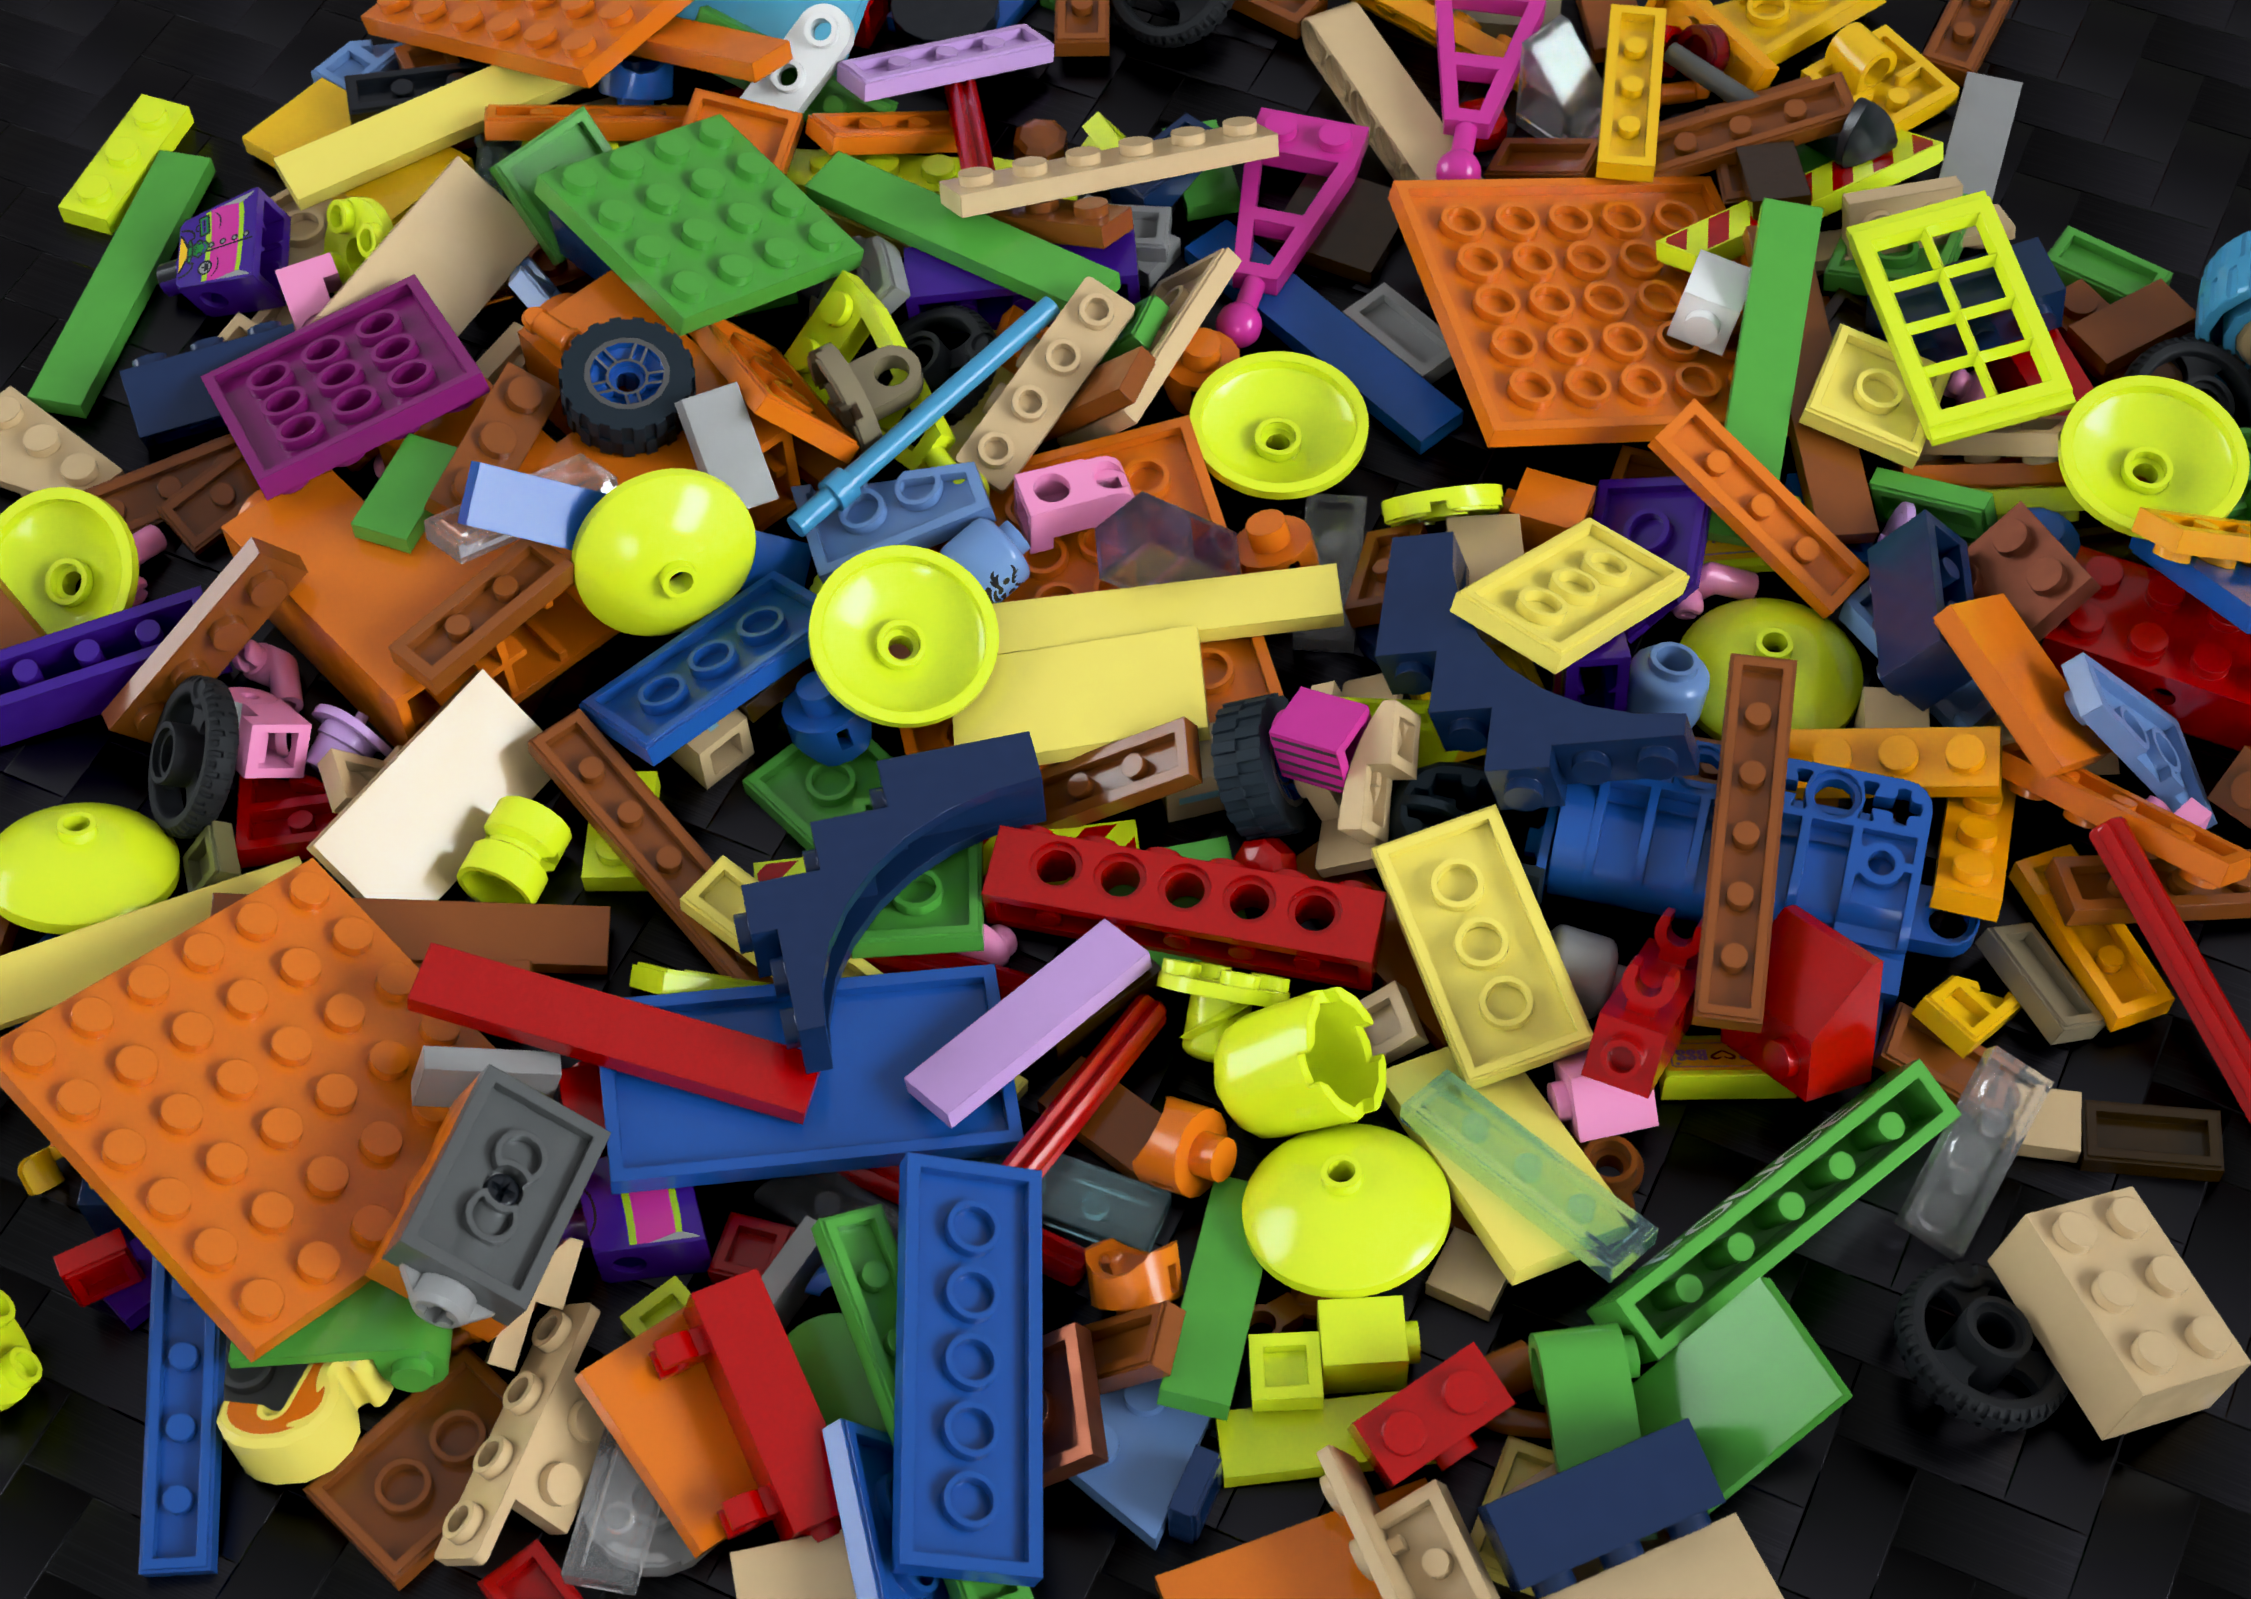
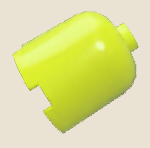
M1333 987L1326 990H1314L1248 1013L1237 1019L1224 1031L1214 1053L1215 1090L1228 1115L1239 1127L1260 1138H1280L1357 1122L1365 1114L1377 1111L1381 1106L1386 1090V1059L1383 1053L1375 1056L1372 1054L1370 1041L1364 1030V1027L1373 1025L1371 1015L1355 995L1341 987Z

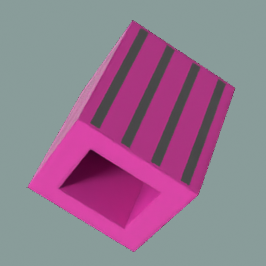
M1300 687L1287 707L1277 713L1269 730L1270 741L1273 745L1282 776L1343 794L1352 758L1372 718L1369 706Z

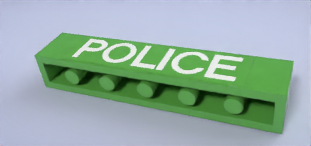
M1920 1058L1884 1073L1586 1310L1587 1314L1595 1324L1617 1322L1623 1335L1633 1334L1639 1351L1640 1365L1659 1360L1758 1277H1762L1962 1114Z

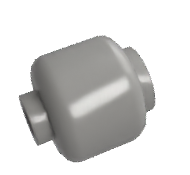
M1560 924L1550 933L1586 1018L1592 1019L1599 1014L1621 981L1627 966L1618 964V948L1614 940L1569 925Z

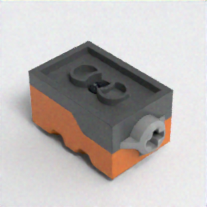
M489 1064L453 1101L433 1140L434 1145L425 1163L415 1175L404 1197L405 1202L394 1223L386 1232L365 1276L407 1298L413 1311L426 1322L448 1329L461 1327L489 1343L527 1310L611 1132Z

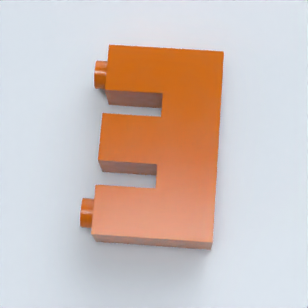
M612 270L577 293L558 294L540 306L548 310L549 315L570 328H578L582 334L588 331L589 326L597 322L602 324L609 322L610 318L621 317V319H632V317L644 318L645 322L652 324L657 322L666 326V330L672 335L675 333ZM523 327L517 332L528 372L560 389L559 369H562L561 358L563 354L559 348L538 335H531ZM686 334L679 336L682 339L683 347L685 350L689 349L693 358L696 395L730 384L693 340ZM485 378L491 391L494 385ZM625 386L619 387V389L624 392L633 391L627 390ZM489 393L477 398L471 406L460 412L446 413L421 425L414 435L458 447ZM560 396L548 419L567 436L556 443L541 430L518 472L609 493L623 482L647 472L670 468L698 471L684 431L677 435V440L668 446L666 444L658 448V452L648 455L640 453L635 454V457H623V454L612 453V455L602 453L599 448L593 445L589 447L581 441V436L577 432L573 433L568 426L567 415H563ZM745 403L779 499L748 509L755 530L763 532L797 508L790 487L800 486L801 484L792 434L754 414ZM404 439L391 440L378 446L385 469ZM332 469L309 480L302 489L291 494H280L268 501L262 490H257L243 504L238 516L221 526L233 558L251 537L300 555L308 573L271 614L268 620L358 711L369 717L368 721L394 747L397 745L404 746L475 671L483 668L518 705L620 633V631L602 623L588 610L573 582L438 695H435L393 662L388 646L521 538L484 530L482 536L478 539L436 515L430 521L411 554L356 538L351 522L365 501ZM550 545L571 561L572 550Z

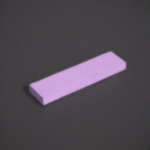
M1023 23L843 60L837 63V82L862 101L868 102L1054 62V44Z
M1103 919L904 1077L908 1093L952 1129L1152 968L1149 952L1108 920Z

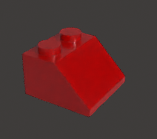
M1797 905L1784 907L1772 922L1761 1033L1721 1029L1720 1041L1759 1067L1763 1072L1805 1102L1871 1081L1884 961Z

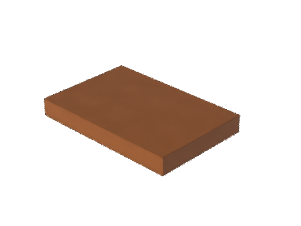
M467 1345L450 1359L449 1373L443 1381L425 1391L412 1392L356 1442L353 1451L334 1470L315 1478L303 1489L307 1498L399 1592L435 1560L434 1554L443 1537L442 1528L444 1521L451 1509L459 1502L473 1473L475 1454L480 1446L489 1438L503 1408V1395L508 1384Z

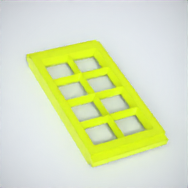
M1985 190L1846 227L1849 248L1926 438L1930 441L1931 446L2071 410L2075 406L2076 399L2072 392L2073 387L1990 196H1987ZM1976 226L1988 255L1944 267L1933 237ZM1921 241L1933 270L1889 282L1877 252ZM1994 267L2006 297L1962 309L1950 279ZM1938 282L1950 312L1906 324L1895 293ZM2012 309L2024 340L1980 351L1968 320ZM1956 324L1968 355L1924 366L1912 335ZM2030 351L2043 383L1998 394L1985 363ZM1973 366L1986 398L1941 409L1929 378Z

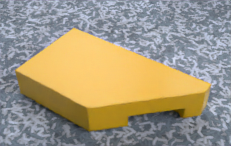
M1952 975L1923 997L1911 1014L1964 1059L2015 1017L2022 1006L2010 991L2004 998L1981 992L1977 981Z

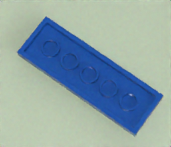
M907 1152L900 1162L891 1573L1035 1587L1043 1579L1042 1170Z

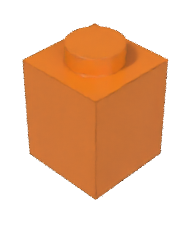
M1526 467L1518 489H1507L1503 498L1504 507L1500 509L1499 514L1520 515L1525 554L1584 519L1592 518L1597 486Z

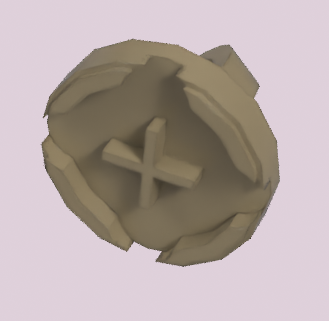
M829 342L808 353L809 356H807L808 367L815 386L819 387L820 390L826 389L830 397L827 406L858 441L857 444L860 448L856 453L859 456L883 436L878 421L910 405L919 397L923 390L924 378L919 359L910 349L902 346L888 345L848 363L841 352ZM892 368L902 369L909 374L906 380L895 386H886L877 381L880 374Z

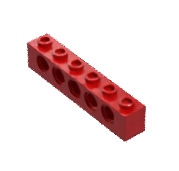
M1000 825L981 892L987 923L1002 924L1007 927L1079 939L1103 919H1106L1147 950L1365 991H1372L1387 913V892L1377 891L1370 885L1360 881L1346 880L1338 884L1310 879L1304 873L1291 869H1279L1273 873L1246 868L1243 864L1228 858H1214L1210 861L1182 857L1179 853L1164 847H1150L1146 850L1118 846L1114 841L1101 836H1086L1083 839L1055 835L1049 829L1037 825H1023L1020 828ZM1057 874H1066L1072 877L1068 882L1061 885L1045 883L1048 878ZM1119 885H1129L1136 888L1134 892L1127 896L1118 897L1108 893L1112 888ZM1184 896H1192L1201 900L1198 904L1189 908H1180L1172 904L1176 899ZM1249 907L1258 908L1265 912L1256 919H1243L1236 915L1240 910ZM1310 919H1322L1330 924L1325 929L1319 931H1310L1300 926L1303 922Z

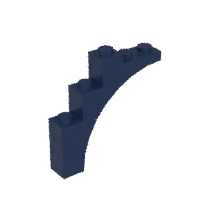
M1453 531L1392 537L1375 658L1392 695H1421L1431 692L1428 713L1445 752L1459 750L1475 752L1487 748L1484 773L1500 810L1533 811L1540 807L1565 806L1567 784L1599 785L1607 781L1666 780L1676 776L1699 774L1700 751L1686 713H1631L1585 705L1547 691L1509 668L1479 637L1473 625L1451 613L1450 609L1456 592L1469 586V569Z
M1029 731L878 760L877 767L881 787L869 789L872 810L810 822L814 849L802 851L805 873L741 885L746 912L733 915L740 953L754 952L759 978L773 976L777 999L791 997L792 1007L779 1009L787 1050L801 1047L806 1074L833 1069L830 1025L837 986L855 945L879 912L914 879L961 850L997 835L1000 825L1020 828L1023 825H1033L1047 821L1042 774Z

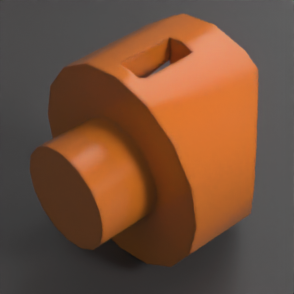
M1204 327L1198 328L1163 383L1170 403L1178 412L1190 416V408L1195 395L1192 397V391L1197 392L1202 383L1217 369L1240 358V351L1231 338L1219 331Z
M1276 509L1262 510L1253 514L1247 520L1245 528L1238 533L1232 543L1242 574L1289 569V566L1295 564L1296 568L1319 565L1318 551L1308 524L1298 517L1284 515L1283 512Z
M1167 1096L1165 1097L1164 1110L1156 1128L1138 1156L1132 1161L1133 1170L1138 1180L1148 1186L1187 1198L1199 1197L1211 1188L1213 1181L1219 1183L1229 1177L1236 1163L1237 1147L1234 1140L1228 1137L1227 1124L1220 1112L1207 1106Z
M1114 1238L1091 1244L1085 1249L1091 1304L1095 1308L1116 1311V1315H1120L1166 1300L1171 1302L1184 1294L1177 1239L1152 1252L1138 1250Z

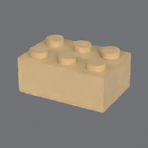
M2133 1186L2025 1214L1988 1259L1991 1268L2016 1307L2029 1321L2035 1337L2102 1441L2210 1408L2251 1365L2250 1359Z

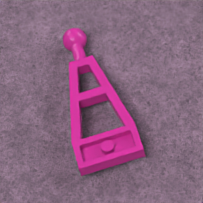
M1547 0L1434 1L1443 134L1454 135L1451 150L1445 153L1437 163L1435 171L1437 180L1481 178V166L1473 154L1476 138L1489 139L1544 20ZM1453 9L1522 17L1504 57L1456 52ZM1457 80L1491 84L1480 110L1459 108Z
M1261 107L1256 122L1278 134L1279 156L1244 163L1234 252L1242 262L1232 276L1233 287L1239 288L1240 291L1236 301L1223 307L1216 319V331L1222 332L1231 338L1238 348L1252 345L1260 336L1262 319L1257 309L1263 293L1275 296L1279 294L1354 184L1369 144V127ZM1262 165L1329 177L1304 215L1258 207ZM1254 235L1285 241L1270 265L1251 262Z

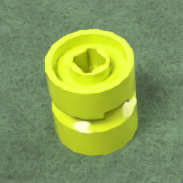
M505 796L498 800L484 825L486 837L474 842L456 877L460 887L476 902L536 904L548 882L547 873L555 870L572 839V834L564 820L546 806L521 796Z

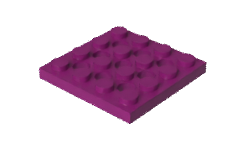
M415 274L200 376L267 501L280 494L294 493L306 486L309 480L335 467L352 465L359 461L366 452L388 441L404 439L408 433L414 434L421 425L446 413L460 412L471 406L477 398L490 392L482 371Z

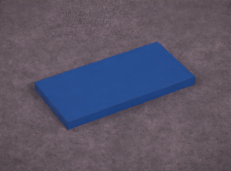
M995 964L841 978L836 990L830 1025L833 1069L820 1072L803 1125L599 1066L605 1129L611 1132L606 1143L611 1195L899 1166L907 1152L955 1159L1010 1154L1024 1137L1014 1079L952 1129L908 1093L904 1077L1001 1001ZM774 984L626 997V999L786 1045L779 1009L792 1007L790 996L777 999Z

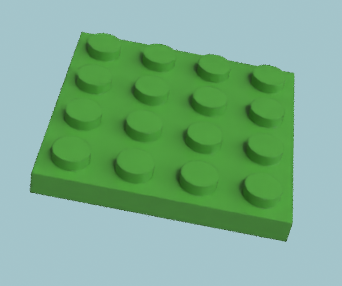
M721 114L559 167L537 176L534 193L679 336L837 277L842 270L850 272L858 269L865 251Z

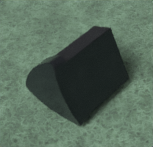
M1860 97L1851 109L1840 133L1807 142L1805 145L1831 158L1837 165L1843 168H1850L1870 161L1894 149L1897 146L1898 139L1890 116L1876 103Z

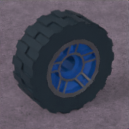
M621 317L610 318L609 322L599 324L597 322L589 326L588 331L582 335L578 334L571 341V347L568 351L565 350L562 355V369H559L561 405L563 415H567L568 426L573 433L577 432L581 436L583 443L589 447L593 445L605 454L612 455V453L623 454V457H635V454L646 453L648 455L658 452V448L666 444L669 446L677 440V435L684 431L674 403L696 395L693 358L689 349L685 350L682 339L674 333L672 335L666 330V326L657 322L654 324L645 322L644 318L632 317V319H621ZM625 386L627 390H633V391H631V392H624V391H621V390L619 389V387Z
M1278 693L1222 705L1223 709L1217 711L1215 715L1216 722L1212 727L1213 743L1211 744V756H1213V772L1219 789L1218 794L1221 803L1224 804L1227 811L1226 815L1229 821L1235 825L1236 831L1240 836H1246L1248 841L1302 833L1303 830H1308L1311 826L1310 821L1314 819L1316 812L1309 800L1299 795L1294 779L1282 776L1273 745L1270 741L1269 730L1275 716L1289 704L1288 699L1283 695L1278 696Z

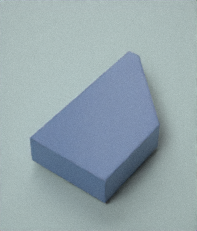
M371 39L349 41L311 71L313 82L315 83L320 78H324L346 90L344 76L400 70L394 47L406 43L373 45Z
M527 256L510 275L508 286L527 308L540 307L553 296L562 294L530 256Z

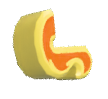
M373 1359L309 1363L281 1411L271 1410L260 1404L224 1401L221 1404L216 1423L246 1474L257 1481L274 1485L306 1483L334 1470L353 1451L361 1433L358 1414L359 1407L366 1403H371L374 1407H381L388 1401L394 1386L381 1376Z

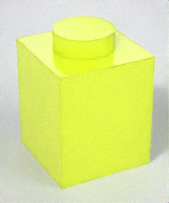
M1403 1295L1317 1301V1331H1319L1324 1394L1402 1390L1407 1387L1409 1364L1421 1362V1347L1418 1321H1405Z

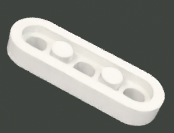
M816 4L802 13L784 37L785 40L790 42L793 59L756 83L751 82L740 96L741 99L804 114L837 70V63L843 61L849 54L855 41V30L850 18L838 7L831 4ZM821 23H830L831 34L829 37L822 41L816 40L814 35L816 27ZM787 68H796L798 73L796 81L789 86L782 85V73Z

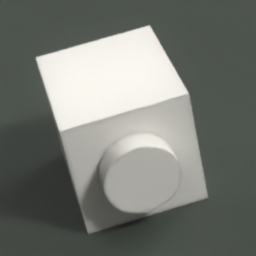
M1701 249L1666 335L1722 356L1745 302L1750 267Z

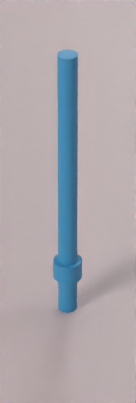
M1044 296L845 469L839 467L834 469L818 483L819 491L787 518L791 529L800 537H804L835 509L840 512L844 511L861 496L860 488L1050 324L1060 313L1057 304L1051 298Z

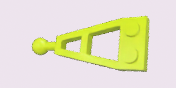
M842 270L784 354V357L827 405L830 397L825 388L820 390L819 387L815 386L808 367L807 356H809L808 353L831 342L841 352L846 361L850 363L870 334L878 348L888 345L902 346L907 349L908 347L887 308L859 276ZM889 369L893 379L888 386L901 384L909 374L902 369ZM925 379L923 390L915 401L878 421L882 435L899 422L908 407L912 411L932 394ZM942 416L924 432L916 447L910 444L894 459L910 470L957 464L948 453L956 442V438L945 417ZM980 473L988 497H990V487L988 481ZM965 479L954 480L953 483L962 484Z

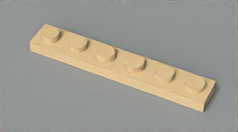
M1240 116L1223 120V127L1205 130L1197 126L1179 127L1173 129L1171 137L1157 140L1146 136L1123 138L1118 142L1119 147L1100 150L1093 146L1074 147L1065 152L1066 157L1047 160L1044 157L1038 156L1022 157L1012 161V167L993 171L989 167H969L960 170L958 178L939 181L940 199L943 206L961 218L1277 157L1279 156L1278 134L1258 124L1253 117Z

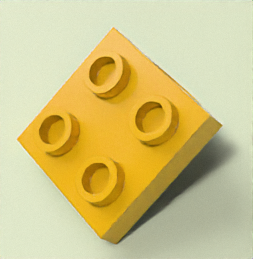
M1854 22L1848 24L1833 37L1828 45L1825 58L1801 70L1800 78L1810 76L1812 80L1842 72L1854 102L1856 103L1858 98L1864 97L1876 103L1890 116L1896 132L1899 130L1908 131L1957 103L1960 90L1958 85L1886 24L1872 32L1862 23Z

